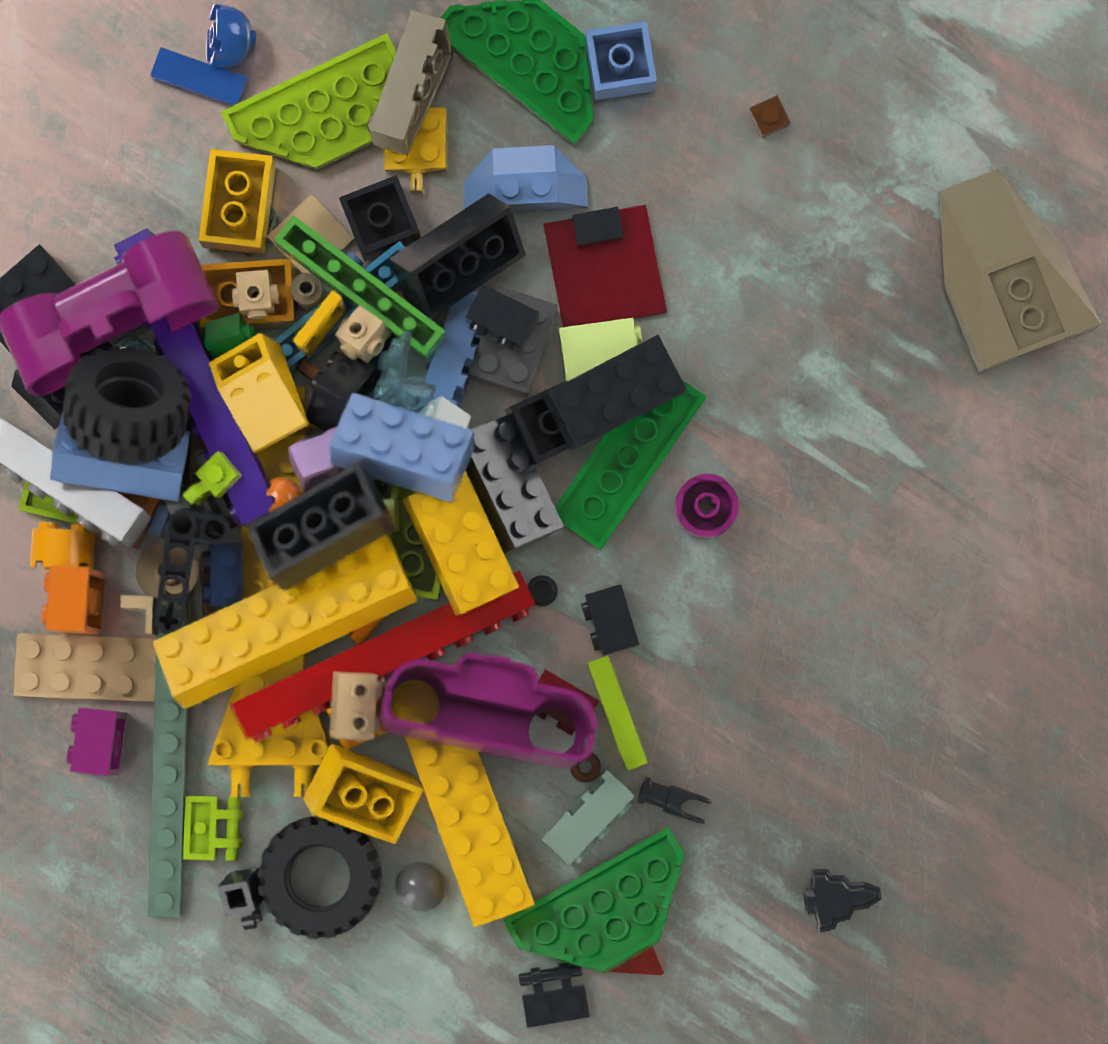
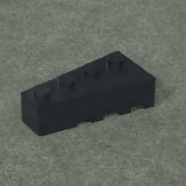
M391 334L384 342L381 352L377 356H373L368 363L359 357L353 360L342 350L341 352L335 351L328 360L326 371L324 373L319 371L310 385L314 390L306 413L308 422L325 432L331 428H337L352 393L359 395L368 387L380 370L388 365L402 342Z

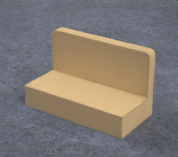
M121 595L120 608L129 611L146 612L145 634L157 637V628L154 624L157 597Z

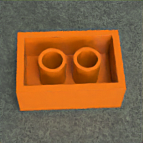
M50 565V572H46L44 576V591L48 592L47 605H43L41 613L42 624H46L45 630L63 634L102 636L106 573L89 567Z

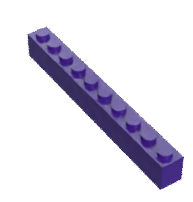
M146 228L114 244L118 254L114 256L116 264L122 262V256L128 249L155 234ZM166 317L151 324L148 321L144 324L147 328L151 327L156 336L152 339V342L160 356L164 355L169 359L171 366L175 364L182 372V376L184 375L188 381L189 391L191 392L189 410L194 419L191 422V427L199 440L203 439L207 447L203 451L206 460L208 461L217 451L223 452L242 474L223 495H229L233 506L229 507L235 522L237 524L242 523L243 526L247 527V525L269 513V509L275 503L274 496L266 495V492L271 487V483L258 455L252 451L218 391L209 365L213 358L204 345L205 341L196 322L173 333Z

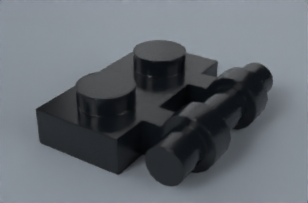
M564 962L559 963V967L540 970V967L530 968L531 972L518 974L520 986L533 984L534 993L522 995L527 1028L590 1017L585 985L572 986L571 984L572 977L583 976L581 967L572 964L568 965V963ZM561 979L562 988L544 991L543 982Z

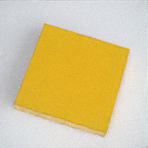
M333 290L293 339L298 350L306 357H310L347 311L342 297Z

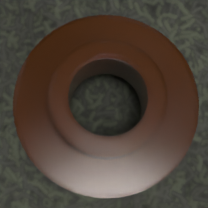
M592 752L584 759L591 763V770L589 772H581L579 764L570 768L572 776L580 782H591L600 774L601 762Z

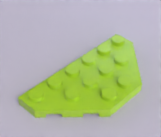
M385 33L220 113L236 143L315 170L321 169L373 144L370 132H368L369 119L372 114H375L397 51L388 33Z

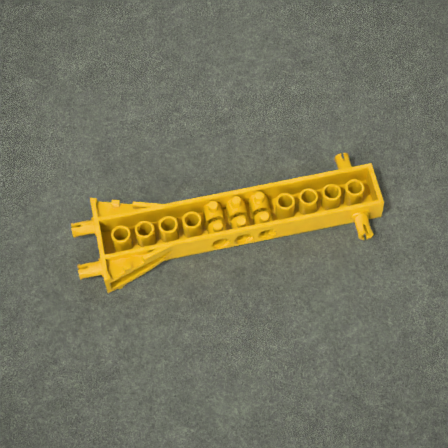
M295 386L300 401L305 403L306 414L309 407V391L305 386ZM310 422L306 426L307 435L287 436L257 453L269 481L277 477L288 478L294 481L300 487L302 493H304L290 464L289 446L294 445L301 439L308 438L310 429H320ZM241 523L244 600L272 586L268 581L249 530ZM307 653L235 686L207 764L228 765V768H231L230 797H240V784L241 797H251L250 768H253V765H291V768H295L294 797H303V784H305L306 794L313 780L314 768L321 764L330 747L328 734L320 713L314 716L312 711H309L300 716L302 722L287 729H284L281 724L271 729L272 736L255 743L253 738L245 740L230 708V704L307 669Z

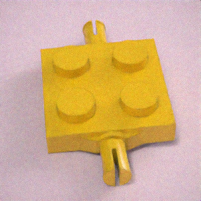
M445 107L428 109L408 156L384 149V170L386 173L402 172L410 175V193H416V191L418 193L423 192L422 175L431 171H447V110Z

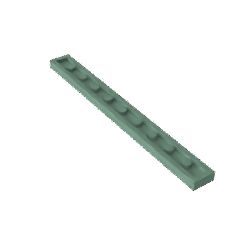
M187 600L185 618L181 628L191 624V600ZM169 602L166 615L161 616L166 618V624L171 625L173 620L178 619L173 617L175 603ZM157 629V639H160L168 635L161 633ZM157 653L148 917H181L188 708L184 709L173 698Z

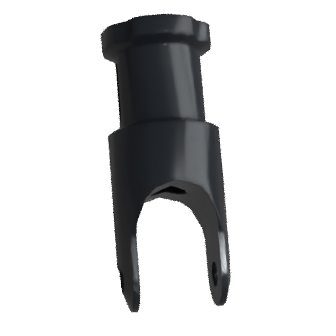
M647 776L642 783L637 799L639 804L645 802L662 808V811L702 824L705 823V820L686 813L681 809V806L687 800H698L707 804H712V801L707 797L673 785L667 787L652 782L651 778Z

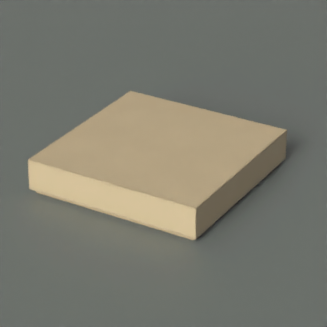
M312 194L267 235V238L287 259L290 258L293 265L301 273L311 272L280 250L274 241L293 215L339 250L344 251L355 240Z

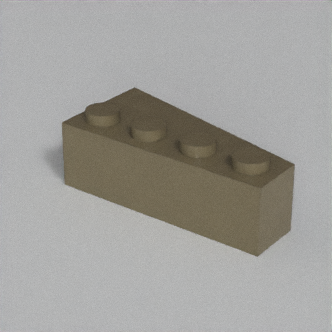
M411 10L375 114H372L369 119L368 132H370L374 146L408 156L454 53L446 19Z

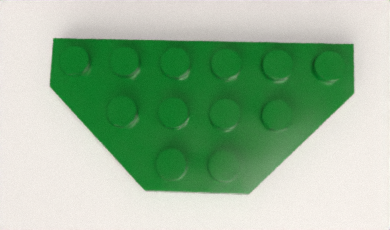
M498 0L481 2V4L450 5L440 18L446 19L452 48L456 53L571 144L576 145L594 122L585 35L542 0Z
M667 827L535 901L536 905L520 910L503 919L519 950L606 973L661 941L685 855L670 828Z

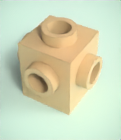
M259 270L236 273L237 288L232 289L234 308L239 307L242 315H248L250 320L267 318V313H275L274 304L279 303L277 284L272 285L269 271ZM255 294H259L258 297L252 298Z
M359 305L350 317L345 318L341 322L335 335L342 344L340 349L353 360L359 357L368 363L373 356H377L381 352L384 342L391 333L381 319Z

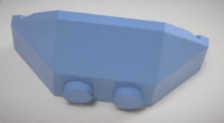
M554 145L491 149L463 183L465 208L488 193L508 204L512 212L588 208L586 176Z

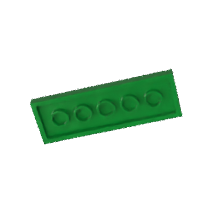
M685 381L683 383L687 389L686 392L606 433L555 505L563 525L601 551L707 398V396Z

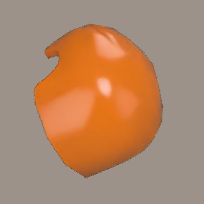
M277 477L270 481L271 487L266 492V495L274 496L275 503L269 509V513L303 494L300 487L294 481L284 477Z

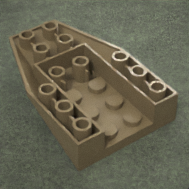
M998 169L939 192L945 290L979 374L1062 340L1067 341L1091 332L1102 325L1062 245Z

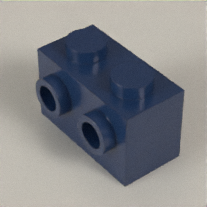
M243 543L210 544L208 551H203L202 555L203 570H208V583H203L202 599L203 602H208V610H222L243 600Z

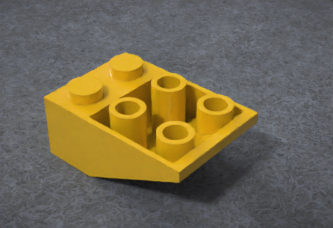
M259 333L209 362L218 391L254 453L261 452L309 424L281 345L278 342Z

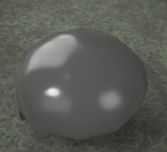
M417 861L406 865L397 875L395 882L396 893L401 902L409 909L427 912L436 908L444 899L445 880L440 872L431 864Z

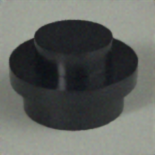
M536 576L527 585L536 606H548L557 597V585L548 576Z

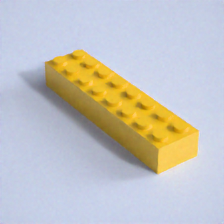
M387 534L286 591L277 585L269 587L153 641V645L173 698L186 709L418 600L398 553Z
M417 680L407 681L401 684L392 696V704L399 720L426 725L435 718L438 712L439 701L437 694L425 682ZM404 736L474 928L536 905L479 751Z

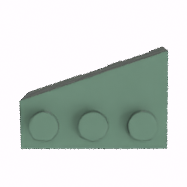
M605 769L541 839L568 865L573 861L579 864L591 851L587 846L595 838L600 841L611 830L612 826L609 823L617 815L622 817L633 806L634 803L631 800L635 795Z

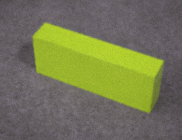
M609 656L587 663L625 770L629 771L648 764Z

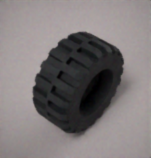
M110 346L105 351L98 349L93 351L90 357L86 355L79 360L69 372L66 382L63 422L67 427L66 430L73 440L76 439V444L84 451L86 449L90 450V454L96 458L104 457L108 459V462L116 464L118 461H124L126 465H136L137 461H143L144 463L152 462L156 456L162 458L176 448L185 434L191 399L189 384L175 364L171 366L169 359L162 355L160 357L154 355V351L148 349L144 351L137 350L135 346H127V348ZM110 402H133L143 406V408H124Z
M318 816L302 818L285 826L284 829L275 834L270 840L267 849H264L261 856V866L258 867L257 877L260 878L258 890L260 896H263L265 901L264 907L268 913L271 912L276 918L275 922L281 927L285 926L294 935L308 936V939L323 937L328 939L354 928L371 911L381 888L382 868L378 860L379 855L372 846L370 838L365 833L363 834ZM316 846L328 847L337 851L347 862L350 871V882L344 896L336 903L324 907L312 906L302 901L294 892L290 879L291 868L296 858L303 851Z

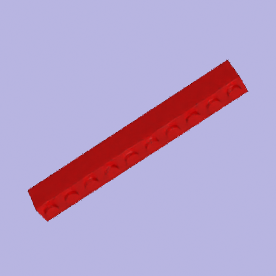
M520 570L513 573L519 586L518 588L474 609L455 616L450 603H447L231 703L230 708L245 740L253 738L255 743L272 736L271 729L281 724L284 729H287L302 722L300 716L309 711H312L315 716L330 709L329 702L332 701L333 672L373 673L377 675V681H381L382 685L389 681L387 675L395 672L407 662L421 660L425 657L429 661H433L445 655L444 649L453 644L456 645L457 649L473 642V635L484 631L485 635H489L503 628L500 622L512 618L513 622H517L531 615L528 609H531L536 603Z

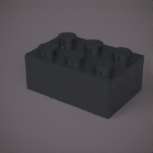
M39 244L0 278V314L21 300L44 293L58 294L76 285V283ZM0 330V342L9 351Z

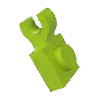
M217 451L195 473L201 481L190 487L183 496L191 505L196 503L200 506L211 493L215 497H221L242 474L223 452Z

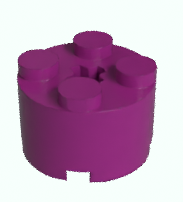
M700 474L689 479L680 488L674 501V515L679 527L688 535L704 540L713 539L725 533L734 523L739 510L738 496L732 486L724 478L714 474ZM704 499L709 500V505L714 507V510H710L708 514H703V509L698 508V504H702Z

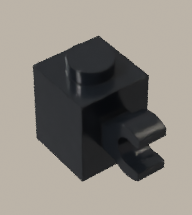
M258 867L229 872L217 886L225 915L240 914L244 930L257 928V922H262V914L258 907L264 899L263 896H260L258 890L260 886V878L257 877Z

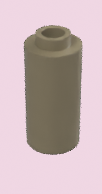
M302 273L292 281L291 294L300 310L306 314L327 298L321 281L311 273Z

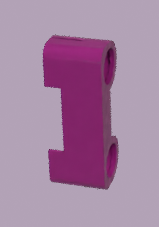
M168 231L140 241L124 253L121 263L58 294H39L11 305L0 314V330L27 392L34 396H44L66 386L69 372L82 359L81 354L148 321L151 324L163 317H166L174 333L211 315L219 309V304L188 236L181 231Z
M474 653L463 655L455 666L429 660H414L403 664L390 678L383 692L379 710L380 726L388 733L561 769L573 768L592 752L595 733L593 732L596 731V716L591 704L577 692L543 684L538 686L537 672L531 666L510 661L511 658L497 655L489 657ZM417 680L427 683L434 689L438 697L439 708L435 718L430 723L423 725L399 720L395 717L391 701L395 690L401 684ZM546 709H557L570 717L575 727V739L572 746L565 753L539 749L533 746L529 737V726L537 713Z

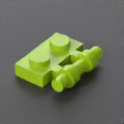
M219 796L185 797L183 860H216L217 848H226L225 860L238 861V849L242 848V838H239V823L243 819V810H240V797H228L227 809H218ZM218 819H227L226 838H217Z

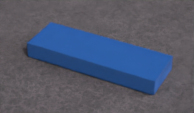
M160 47L150 74L151 78L229 106H234L241 102L248 83V78L219 67H211L208 63Z

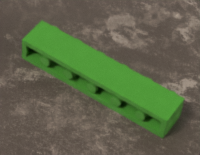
M294 215L274 239L280 250L317 276L356 308L360 305L381 319L394 337L424 360L428 361L446 338L444 329Z

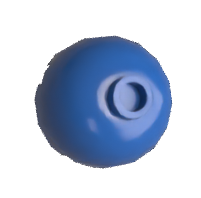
M213 4L209 20L215 22L211 24L210 30H207V62H209L211 67L225 68L236 66L247 57L249 49L255 48L256 31L250 29L249 19L237 8Z

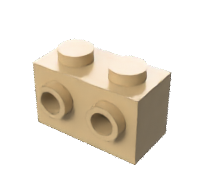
M333 672L331 737L337 739L373 740L374 732L379 731L380 725L379 713H375V701L381 698V681H377L376 674Z

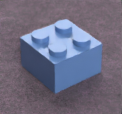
M647 21L585 31L586 52L595 100L655 91L657 78Z

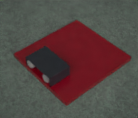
M646 204L618 209V206L574 214L570 219L543 223L563 327L627 318L638 319L667 313Z

